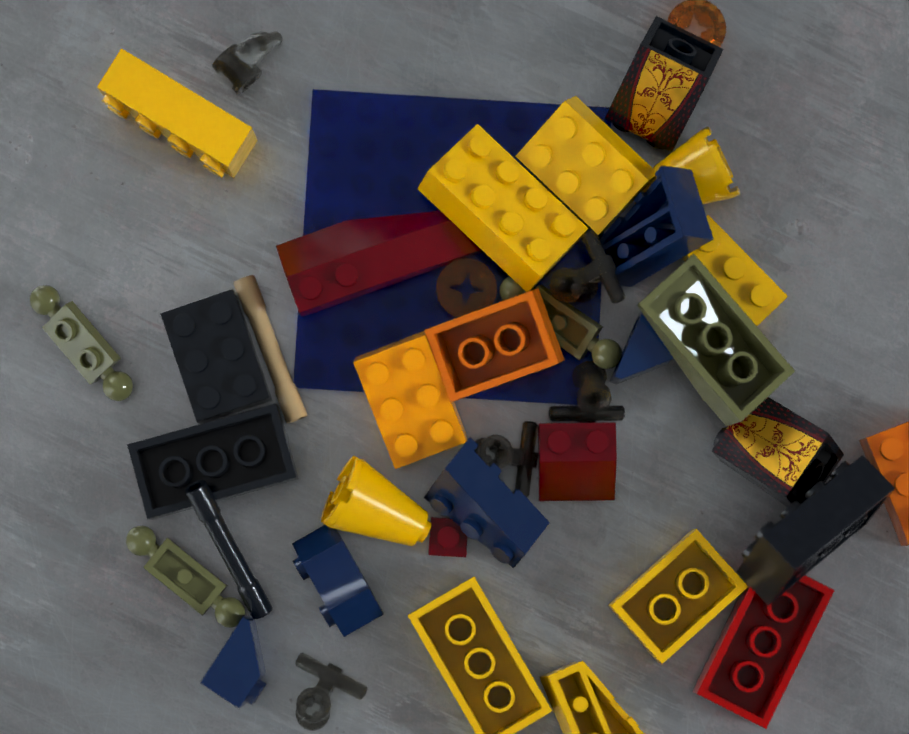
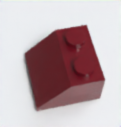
M616 422L539 423V501L615 500L617 464Z

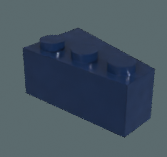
M661 166L655 173L657 179L646 192L640 191L633 199L635 205L625 217H618L591 249L602 285L632 287L713 240L692 170Z
M470 437L445 467L424 498L430 502L431 507L437 513L448 516L457 523L466 536L478 540L490 549L491 554L498 561L509 564L514 568L550 522L519 489H515L512 492L498 477L502 470L495 463H491L488 466L474 451L478 444Z

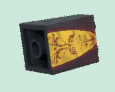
M656 16L641 42L604 119L612 122L617 129L623 132H632L646 139L655 148L673 152L724 49Z
M767 397L742 422L722 428L715 437L714 448L712 449L713 454L722 463L787 507L796 500L800 504L807 499L805 497L806 493L819 481L822 480L826 483L830 474L844 456V453L828 432L770 397Z

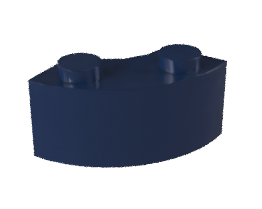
M324 525L292 543L298 555V558L294 559L293 563L302 579L306 580L310 577L324 602V605L320 606L319 610L329 627L336 624L345 637L384 615L337 529L328 528V526Z

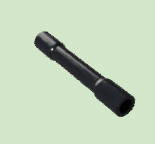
M199 480L192 483L184 492L199 520L204 523L251 617L253 619H260L272 611V605L238 548L221 516L220 508L206 481Z

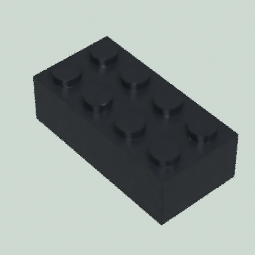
M276 403L127 444L146 517L150 520L193 509L184 491L189 485L199 480L206 481L216 502L299 479L281 412Z
M863 455L851 465L847 461L841 463L830 474V481L826 484L822 480L816 483L806 493L805 497L807 499L800 504L796 500L781 513V520L774 524L772 521H769L754 536L756 540L741 554L745 560L736 572L768 606L867 525L895 489Z

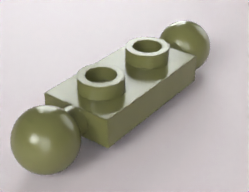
M510 276L502 281L499 289L503 301L526 293ZM536 286L535 289L539 288L561 348L579 360L583 359L587 352L590 351L593 362L602 369H612L620 363L622 358L620 345L612 339L599 340L597 338L603 328L602 325L545 286Z
M49 285L36 287L30 295V305L36 313L48 315L51 318L42 329L90 385L96 383L101 378L103 380V391L109 399L113 401L127 399L133 390L132 379L125 372L115 371L112 368L121 359L120 356L73 301L66 303L61 308L60 296L55 288Z
M136 526L128 532L126 536L128 550L137 556L147 555L150 557L143 568L202 616L212 607L215 610V618L220 625L232 628L239 624L242 617L245 616V608L240 600L233 597L224 598L220 595L228 586L170 538H166L162 545L159 546L156 543L155 533L147 526Z

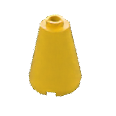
M709 126L701 129L653 167L656 172L661 166L692 170L703 205L732 199L741 195L738 186L730 189L729 185L733 183L731 178L734 176L717 140L708 141L707 136L712 134ZM655 177L652 180V182L642 192H646V190L657 179V177Z
M352 456L336 479L340 482L335 492L330 491L322 511L321 522L328 526V528L411 547L417 541L422 543L431 528V522L427 521L428 512L365 460Z

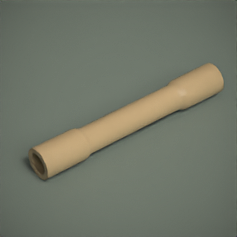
M249 275L233 282L243 311L252 326L274 384L275 395L286 424L307 417L308 415L296 384L292 381L266 313V305L255 276Z

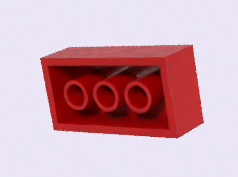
M806 575L769 606L746 583L748 587L740 594L692 692L767 729L835 591Z

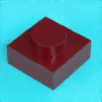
M431 517L428 555L466 558L468 536L462 532L460 526L450 518Z

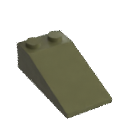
M695 254L691 255L637 304L701 398L726 427L742 422L795 372Z

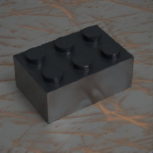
M233 289L160 314L197 423H207L272 401L237 294Z

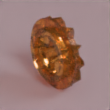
M686 0L678 4L671 11L668 22L685 29L690 27L693 14H695V20H697L698 25L709 28L701 32L700 38L719 47L723 43L726 34L725 19L721 11L711 2L706 0Z
M463 258L451 262L442 270L437 280L436 292L439 303L448 314L461 317L493 305L497 294V283L494 274L484 263L471 258ZM466 273H470L471 285L483 290V292L470 294L467 305H463L462 293L456 291V289H450V286L462 285L464 279H466Z

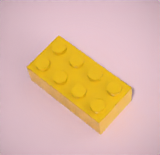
M122 48L97 86L104 96L102 102L108 105L107 109L125 120L131 115L135 118L134 121L140 125L139 128L156 139H159L161 134L168 138L167 141L172 144L171 147L175 151L189 159L195 154L200 157V161L204 164L203 167L220 178H223L225 173L235 178L258 141L251 126Z
M478 123L427 171L417 188L526 292H529L577 244L588 230V227Z
M474 576L407 615L476 734H515L552 712L548 702Z

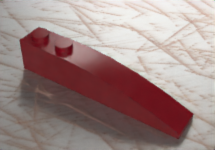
M441 211L346 220L276 245L301 317L483 252Z

